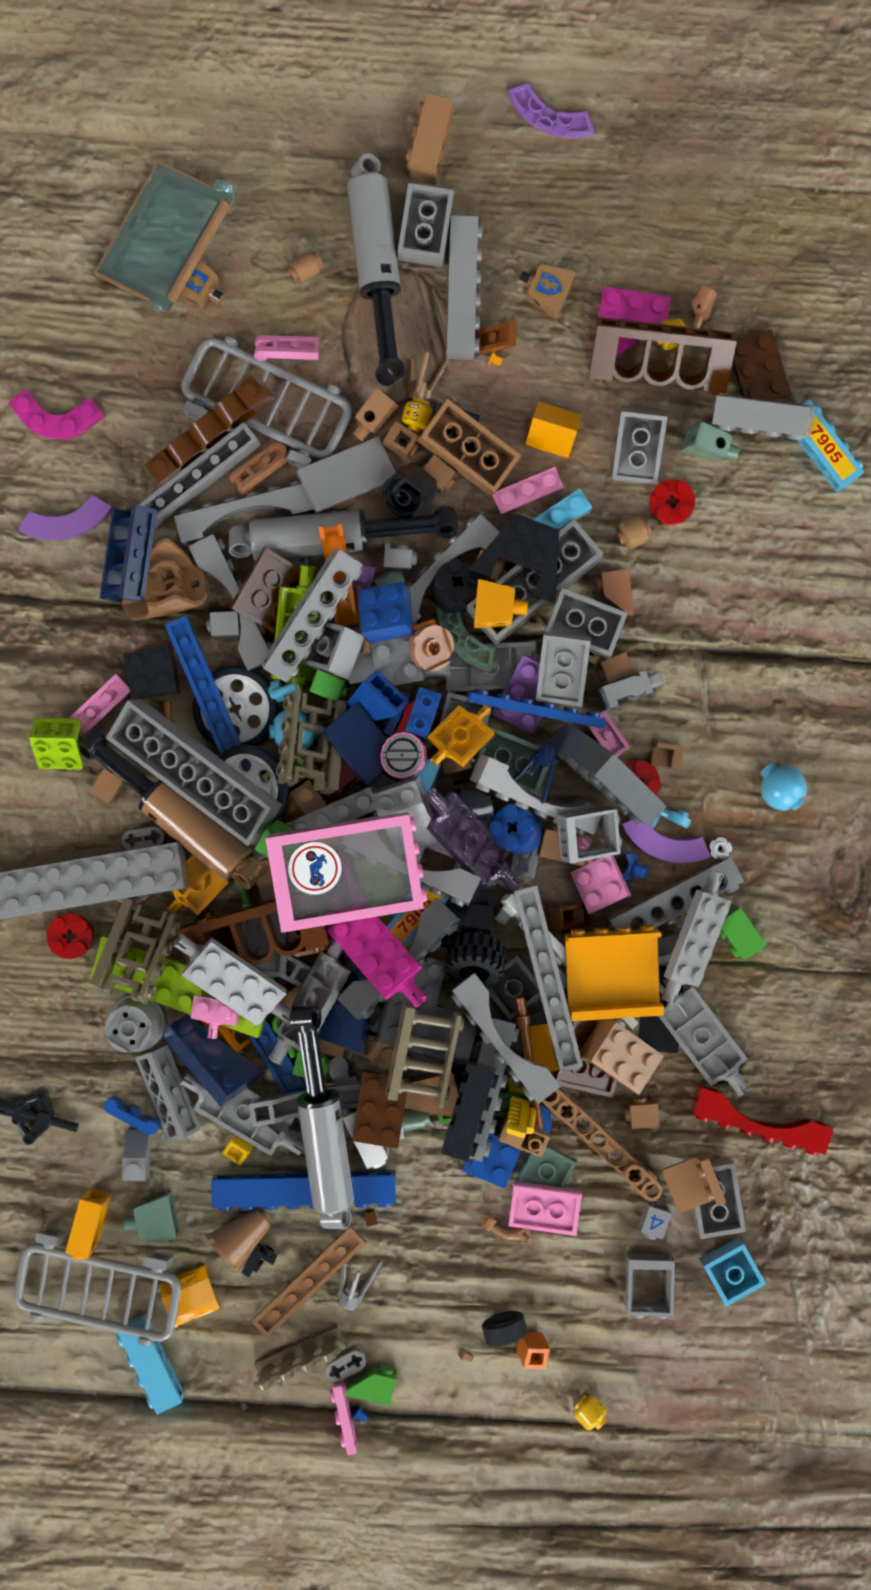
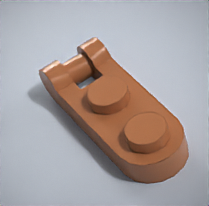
M274 443L235 470L229 479L234 486H237L240 494L246 496L255 485L283 466L288 461L287 456L289 453L283 444Z

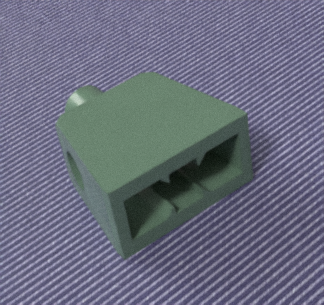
M700 422L687 430L681 451L717 462L725 457L735 460L739 454L740 447L731 444L733 438L731 434Z
M167 1191L137 1203L133 1208L134 1216L123 1218L124 1230L137 1229L138 1237L141 1241L174 1240L180 1234L172 1191Z

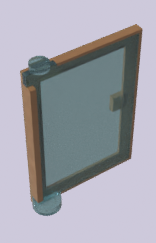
M157 161L94 274L152 303L151 308L158 313L163 314L165 310L171 312L231 206L237 191L221 179H217L214 185L211 186Z

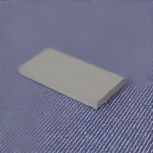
M378 436L300 468L296 473L317 514L383 486L386 480L396 471Z

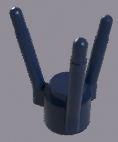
M543 743L540 749L536 750L531 759L513 778L517 782L535 761L536 763L529 772L531 776L540 765L543 767L551 765L541 799L542 804L546 802L554 771L559 763V760L556 758L559 751L548 743Z

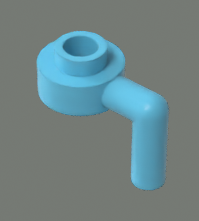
M279 679L271 681L268 688L270 697L276 699L278 703L284 701L288 694L298 690L295 682L285 685Z
M665 808L650 826L655 828L660 816L688 829L691 820L688 819V813L678 808L675 812Z

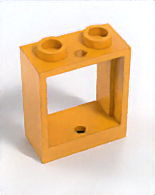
M89 1188L80 1198L65 1251L72 1258L77 1260L88 1259L98 1246L111 1198L110 1193Z

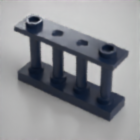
M132 505L131 512L112 508L99 599L122 603L123 599L144 602L157 515L156 509L140 505Z

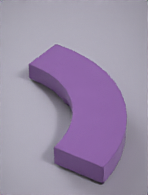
M529 82L508 89V96L517 112L526 122L539 131L566 139L585 138L594 135V129L587 110L577 113L554 111L545 106V103L538 98Z
M91 495L81 508L64 516L46 517L29 511L18 531L33 538L47 541L73 539L97 527L108 516L113 507Z
M630 818L621 822L631 840L643 851L658 859L676 863H688L711 857L701 835L686 839H672L661 835L651 826L647 827L642 822L636 824Z

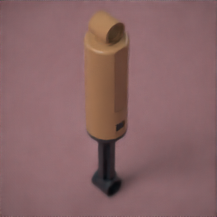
M90 728L77 740L82 756L89 760L92 758L96 759L139 794L142 800L139 803L138 809L223 880H230L233 877L241 887L250 889L265 873L261 863L255 858L250 857L252 853L251 847L244 844L163 781L158 780L154 784L109 747L106 737L98 729Z

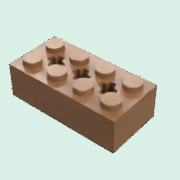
M449 399L442 403L416 440L489 496L497 491L521 457L518 452ZM447 431H453L452 438L447 436ZM470 444L472 446L470 450L472 451L467 452L465 446ZM488 458L490 465L486 466L483 460Z

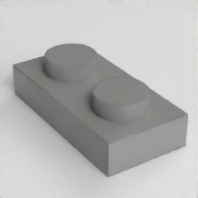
M542 839L539 846L531 853L514 855L510 875L534 879Z

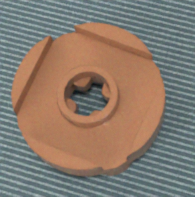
M428 624L420 627L409 638L410 655L418 668L439 671L450 662L448 659L450 654L454 652V640L447 629L438 625ZM430 643L436 645V647L433 648V653L429 651Z

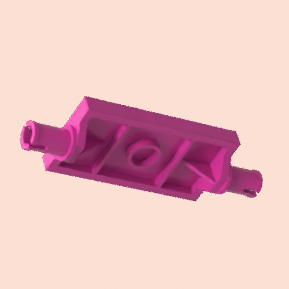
M340 896L333 898L336 904L331 900L328 903V907L334 913L369 907L361 899L349 909ZM378 916L336 923L327 930L386 1000L397 992L404 993L413 1003L414 1007L421 1005L419 1000H422V1002L426 1000V995L414 984V976L422 969V966Z

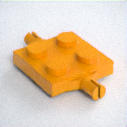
M459 705L428 736V741L439 749L430 759L431 762L438 766L445 757H448L464 767L494 736V731L483 722V719L491 713L490 708L483 705L474 714L466 711Z
M192 854L186 861L190 888L172 891L176 899L167 907L174 914L184 905L189 907L198 916L230 883L229 880H223Z

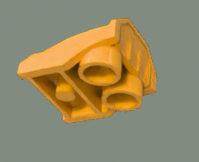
M205 1264L176 1276L181 1284V1296L175 1328L192 1319L214 1312L221 1307L212 1289ZM163 1281L160 1283V1291L168 1314L172 1286L170 1283Z

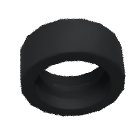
M507 1311L493 1315L486 1319L481 1326L485 1341L489 1346H504L517 1342L528 1332L524 1315L520 1311Z

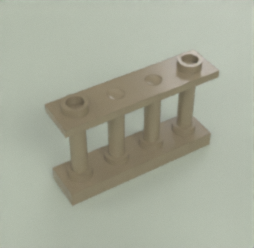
M403 1001L385 1090L388 1100L397 1101L399 1093L409 1092L435 1096L438 1107H444L445 1100L448 1101L450 1096L448 1082L458 1033L462 1032L464 1027V1018H462L458 1010H453L452 1019L418 1014V1011H415L413 1003ZM420 1023L450 1028L447 1042L414 1037L411 1034L412 1025ZM416 1046L445 1051L443 1064L411 1060L406 1056L407 1049ZM412 1069L440 1074L438 1087L404 1082V1079H402L403 1071Z

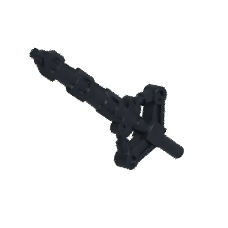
M45 1087L38 1089L25 1099L17 1100V1102L0 1098V1114L12 1117L11 1121L19 1127V1131L23 1135V1142L26 1145L34 1143L51 1126L73 1132L78 1131L79 1123L54 1117L55 1113L49 1097V1090ZM38 1102L39 1112L32 1109L31 1103ZM28 1120L36 1121L31 1130H29L27 1125L25 1126Z

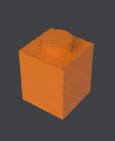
M527 1332L519 1340L517 1354L523 1368L546 1369L550 1348L543 1333Z

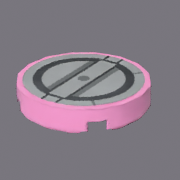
M406 732L394 734L382 746L380 754L381 764L385 771L395 778H413L425 766L427 758L426 747L413 734Z

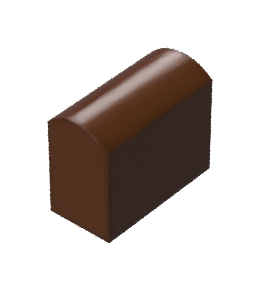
M375 1210L364 1212L367 1227L378 1225Z

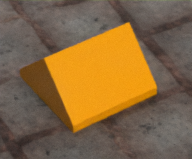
M538 401L525 446L568 459L582 414Z

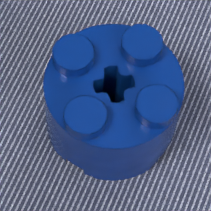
M508 804L500 809L489 825V831L494 842L513 855L531 853L539 846L542 839L540 820L529 810L514 804Z

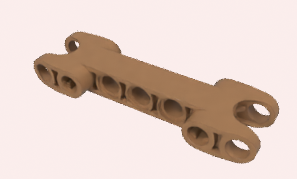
M560 1087L542 1101L560 1120L564 1121L622 1175L628 1184L648 1201H655L660 1198L662 1187L654 1173L585 1111L566 1090ZM580 1118L588 1120V1124L583 1128L576 1126V1122ZM603 1134L605 1139L601 1143L593 1142L594 1136ZM613 1150L621 1151V1156L618 1159L610 1158V1153ZM656 1187H658V1191L655 1195L648 1196L646 1194L653 1192L656 1189Z

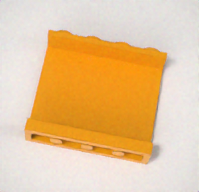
M643 925L637 930H631V927H618L617 931H608L607 928H596L594 932L585 933V930L576 929L571 930V934H565L567 1004L571 1021L664 1015V1006L660 1003L658 937H661V932L657 928H654L653 925Z

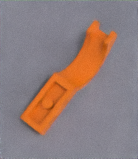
M337 522V526L325 528L323 525H318L325 562L335 546L347 553L342 522ZM337 571L333 575V581L342 580L344 572ZM352 582L348 587L350 590L343 601L340 600L335 607L337 608L334 615L336 625L358 624Z

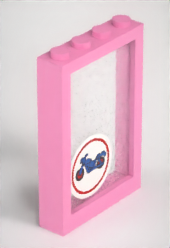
M408 812L266 835L265 839L281 933L424 909L423 902L427 901L425 887L420 886L419 878H423L422 865L417 864L416 855H420L418 841H413L412 832L416 831L414 817H410Z

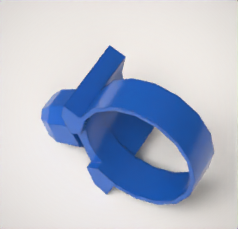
M620 848L626 854L629 861L626 872L622 874L625 882H632L634 876L646 878L649 868L638 863L639 855L629 854Z

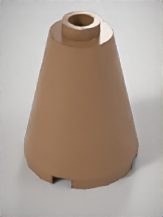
M256 1208L210 1233L207 1239L209 1241L213 1238L215 1243L212 1246L228 1266L231 1263L235 1265L233 1271L236 1273L271 1227L268 1223L271 1218L263 1209L258 1211Z

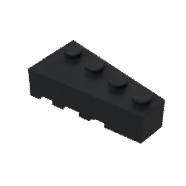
M471 1060L467 1063L466 1074L459 1089V1096L456 1100L452 1119L441 1150L442 1154L468 1162L470 1156L475 1157L478 1143L474 1142L476 1134H482L485 1121L481 1120L483 1111H489L492 1098L488 1097L491 1088H496L499 1075L495 1074L496 1068Z

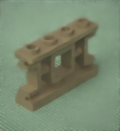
M295 690L286 696L283 704L285 718L281 724V730L283 731L282 741L279 745L281 756L280 763L276 769L278 783H288V785L293 786L298 783L299 776L315 779L314 791L320 790L321 794L330 795L338 791L341 755L321 732L325 727L317 726V718H327V726H329L346 712L347 702L341 700L332 702V700L328 699L322 703L321 709L306 705L307 694H300V691ZM298 712L308 715V723L298 722ZM303 730L319 735L317 752L302 749ZM294 756L304 759L303 767H293ZM313 761L323 762L322 772L312 770Z
M124 899L90 985L95 991L101 993L106 991L109 994L112 993L115 983L133 988L130 995L131 999L147 1005L149 999H152L155 995V983L157 978H160L163 974V963L165 957H168L171 953V942L174 935L178 934L177 930L180 928V922L176 914H168V912L164 911L160 921L142 917L144 913L143 906L140 904L135 905L133 901ZM132 920L136 924L143 925L140 935L128 932ZM152 928L164 931L160 942L149 938ZM132 941L150 946L143 964L125 959ZM115 963L126 967L123 977L111 974ZM135 970L147 973L143 986L140 982L132 980Z

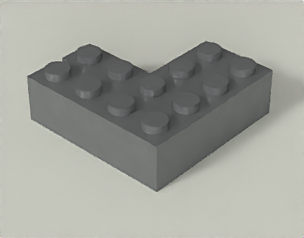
M569 722L550 741L559 751L557 755L563 761L565 760L575 773H578L587 782L601 790L609 801L617 805L616 808L627 815L636 824L642 822L649 827L667 807L612 752Z
M424 957L425 961L421 964L422 969L414 976V984L427 998L424 1002L419 1000L421 1005L415 1007V1011H418V1014L452 1019L453 1013L436 1008L445 974L446 962ZM397 992L384 1001L374 1041L392 1046L395 1045L403 1001L412 1003L404 993ZM462 1016L464 1018L463 1031L458 1033L453 1062L467 1065L478 1024L473 1026L466 1016ZM416 1023V1025H412L411 1034L414 1037L447 1042L450 1028ZM416 1046L407 1049L444 1059L445 1051Z

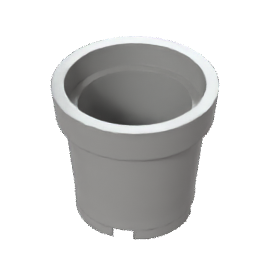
M131 993L121 997L112 1007L105 1023V1031L109 1044L116 1050L121 1052H140L154 1047L162 1040L167 1030L168 1017L162 1004L149 1000L148 1004L144 1005L140 1001H133L130 997ZM124 1012L128 1013V1017H124ZM141 1022L145 1023V1027H141Z

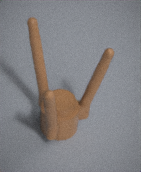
M426 351L424 354L418 380H414V384V359L411 358L406 393H408L407 398L413 400V398L430 399L432 391L450 359L445 358L427 389V384L423 382L429 352Z

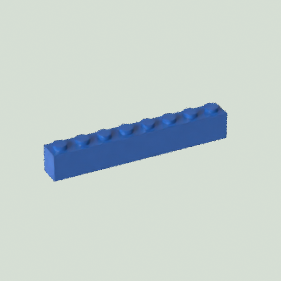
M396 1171L350 1172L354 1195L353 1205L355 1204V1207L365 1208L369 1204H378L379 1207H390L392 1204H396ZM308 1173L214 1175L211 1180L212 1208H218L220 1211H228L232 1207H241V1210H253L255 1207L273 1210L277 1209V1206H287V1209H299L300 1206H309V1208L314 1209Z

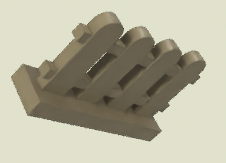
M333 1326L256 1360L254 1366L258 1373L256 1375L258 1381L253 1384L255 1390H267L274 1382L281 1380V1382L287 1381L298 1371L307 1372L313 1369L316 1363L321 1361L327 1363L334 1360L337 1354L347 1348L339 1326Z

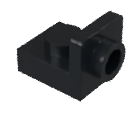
M258 1243L244 1264L241 1273L247 1277H250L253 1271L257 1273L264 1262L263 1260L273 1265L277 1258L274 1249L266 1244L262 1246Z

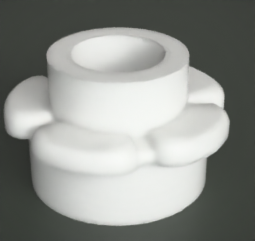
M723 837L712 840L709 845L710 854L715 859L720 858L723 860L727 858L732 850L731 843L727 842V839Z

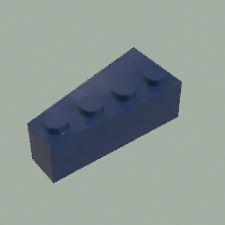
M347 956L344 966L351 973L338 997L353 981L368 979L349 956ZM336 999V1002L325 1018L318 1038L367 1056L370 1017L367 1019L363 1018L362 1020L356 1019Z
M186 1014L169 1025L163 1038L217 1104L222 1107L253 1085L262 1071L218 1037L217 1039L207 1038L208 1030Z

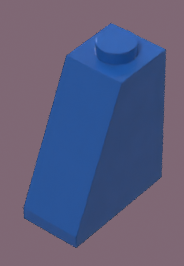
M376 670L363 681L348 700L346 711L358 702L374 722L396 716L410 701Z

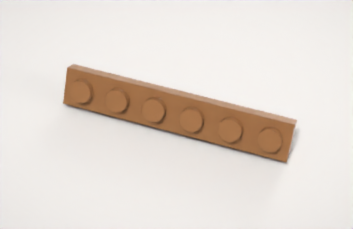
M350 1225L348 1229L344 1230L266 1305L251 1322L268 1338L366 1244V1240Z

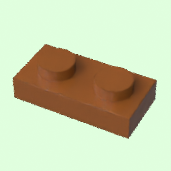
M509 321L476 330V338H479V354L515 347L516 323Z

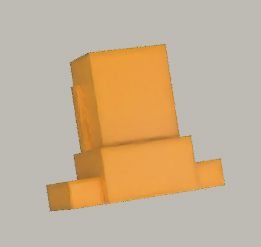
M494 351L487 365L493 363L500 366L503 358L496 356Z

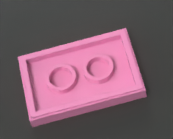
M514 1181L508 1226L577 1236L582 1190Z

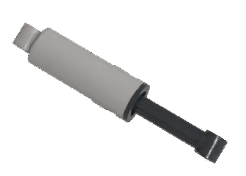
M364 153L351 168L352 178L347 183L360 296L373 302L379 352V366L375 371V376L381 385L391 386L405 374L404 363L397 356L391 297L401 292L388 180L384 175L378 173L381 166L379 159L374 154Z
M442 506L434 511V515L371 521L365 520L364 509L253 519L249 523V528L238 525L229 530V553L237 558H244L252 553L253 559L257 560L263 547H266L283 558L324 555L318 525H323L325 528L337 526V522H342L347 553L368 551L367 539L435 532L438 537L448 539L456 536L458 533L457 514L453 507Z
M294 1006L290 1012V1024L299 1033L307 1092L298 1096L297 1106L314 1210L320 1213V1222L323 1228L346 1230L351 1222L350 1207L354 1203V1195L338 1091L327 1089L325 1086L317 1032L322 1020L321 1010L318 1006Z

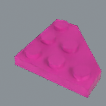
M603 286L598 317L660 324L662 320L668 319L671 297ZM619 337L616 358L641 340Z

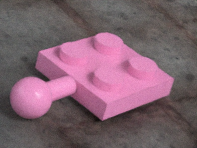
M581 834L576 835L578 850L588 849L591 846V839L587 834H584V836ZM614 856L602 857L597 860H586L587 865L570 872L588 914L597 912L631 896Z

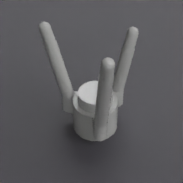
M381 1260L374 1267L360 1293L356 1287L361 1271L357 1270L352 1285L346 1286L345 1289L347 1262L342 1266L340 1288L337 1294L340 1297L338 1303L340 1307L350 1311L356 1309L357 1303L362 1302L365 1292L383 1263Z

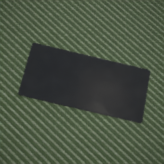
M659 965L660 983L666 988L661 980L665 978L663 976L667 966ZM681 985L679 993L683 992L684 985ZM659 991L660 1003L664 1006L667 1001L661 999L663 995ZM658 1016L640 1017L638 1038L657 1052L678 1053L679 1043Z

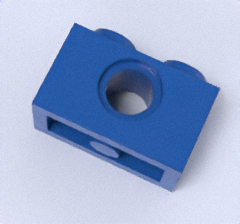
M419 687L405 730L406 733L428 740L442 694Z

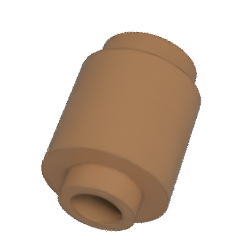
M314 251L291 261V268L288 271L294 282L298 280L301 284L319 274L324 266L320 257Z

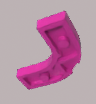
M24 389L8 402L21 421L33 432L44 438L72 439L82 435L105 418L90 397L64 415L46 413L27 389Z

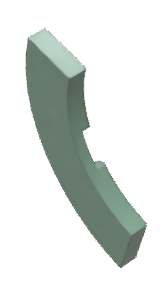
M436 605L438 625L451 633L454 640V652L467 663L491 672L496 648L487 646L470 635L463 626L460 612H455V614L447 613Z

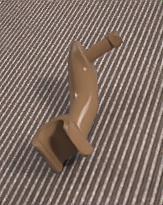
M487 1213L481 1220V1224L487 1231H492L502 1239L532 1242L529 1229H503L495 1224L497 1219Z

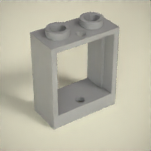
M606 805L557 814L560 859L568 863H576L621 854L622 839L618 828L620 816L617 809ZM602 815L605 845L578 850L575 820Z
M626 1253L625 1310L627 1315L637 1319L644 1318V1316H653L656 1319H666L667 1316H674L675 1260L672 1255ZM633 1269L666 1270L665 1303L632 1302Z

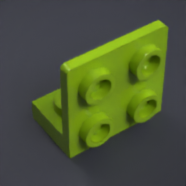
M34 718L29 740L39 769H83L84 764L77 743L82 726L80 718Z

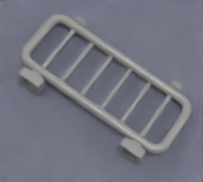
M226 336L224 341L213 337L201 342L181 384L184 395L194 401V403L186 401L183 407L186 416L198 420L208 413L206 408L213 410L217 405V402L207 398L229 353L244 360L229 394L238 386L249 363L265 370L261 378L264 383L269 372L286 380L265 424L251 419L246 425L296 449L297 452L290 450L287 460L289 464L299 469L313 464L312 459L309 458L310 456L320 460L332 456L352 416V406L347 399L340 396L341 390L339 388L329 385L325 389L266 360L258 361L253 354L238 348V342L229 336ZM208 348H219L224 352L203 395H200L191 389V382ZM291 382L306 389V392L286 433L283 434L269 427ZM310 392L327 399L305 444L290 437V434ZM334 402L343 408V415L327 448L324 450L315 449L310 446L330 403Z
M44 1228L36 1233L35 1242L42 1244H30L22 1251L14 1290V1300L21 1310L30 1312L31 1320L41 1321L44 1316L131 1335L139 1337L138 1344L144 1346L151 1345L152 1340H167L173 1334L181 1296V1284L174 1274L165 1271L173 1265L174 1256L152 1251L145 1256L144 1266L146 1267L90 1255L88 1259L77 1260L72 1258L70 1254H66V1249L56 1247L65 1241L66 1232ZM32 1253L45 1255L37 1304L27 1302L23 1297L29 1258ZM50 1256L67 1260L58 1309L41 1305ZM71 1261L88 1264L80 1314L63 1310ZM93 1266L110 1269L101 1319L84 1315ZM114 1270L132 1274L123 1324L106 1320ZM136 1275L153 1279L145 1329L128 1325ZM158 1280L168 1282L172 1286L166 1328L162 1332L149 1330Z

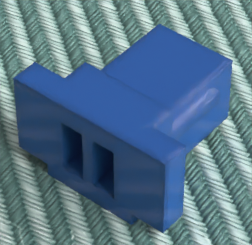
M359 1405L353 1413L352 1419L356 1418L365 1422L368 1414L363 1412L361 1405Z

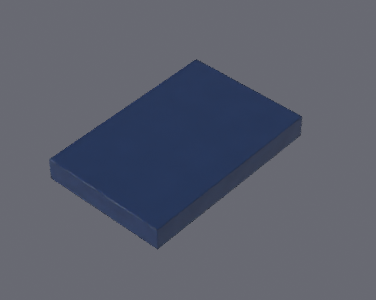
M358 702L321 731L365 786L385 770L381 764L380 754L382 746L387 739Z

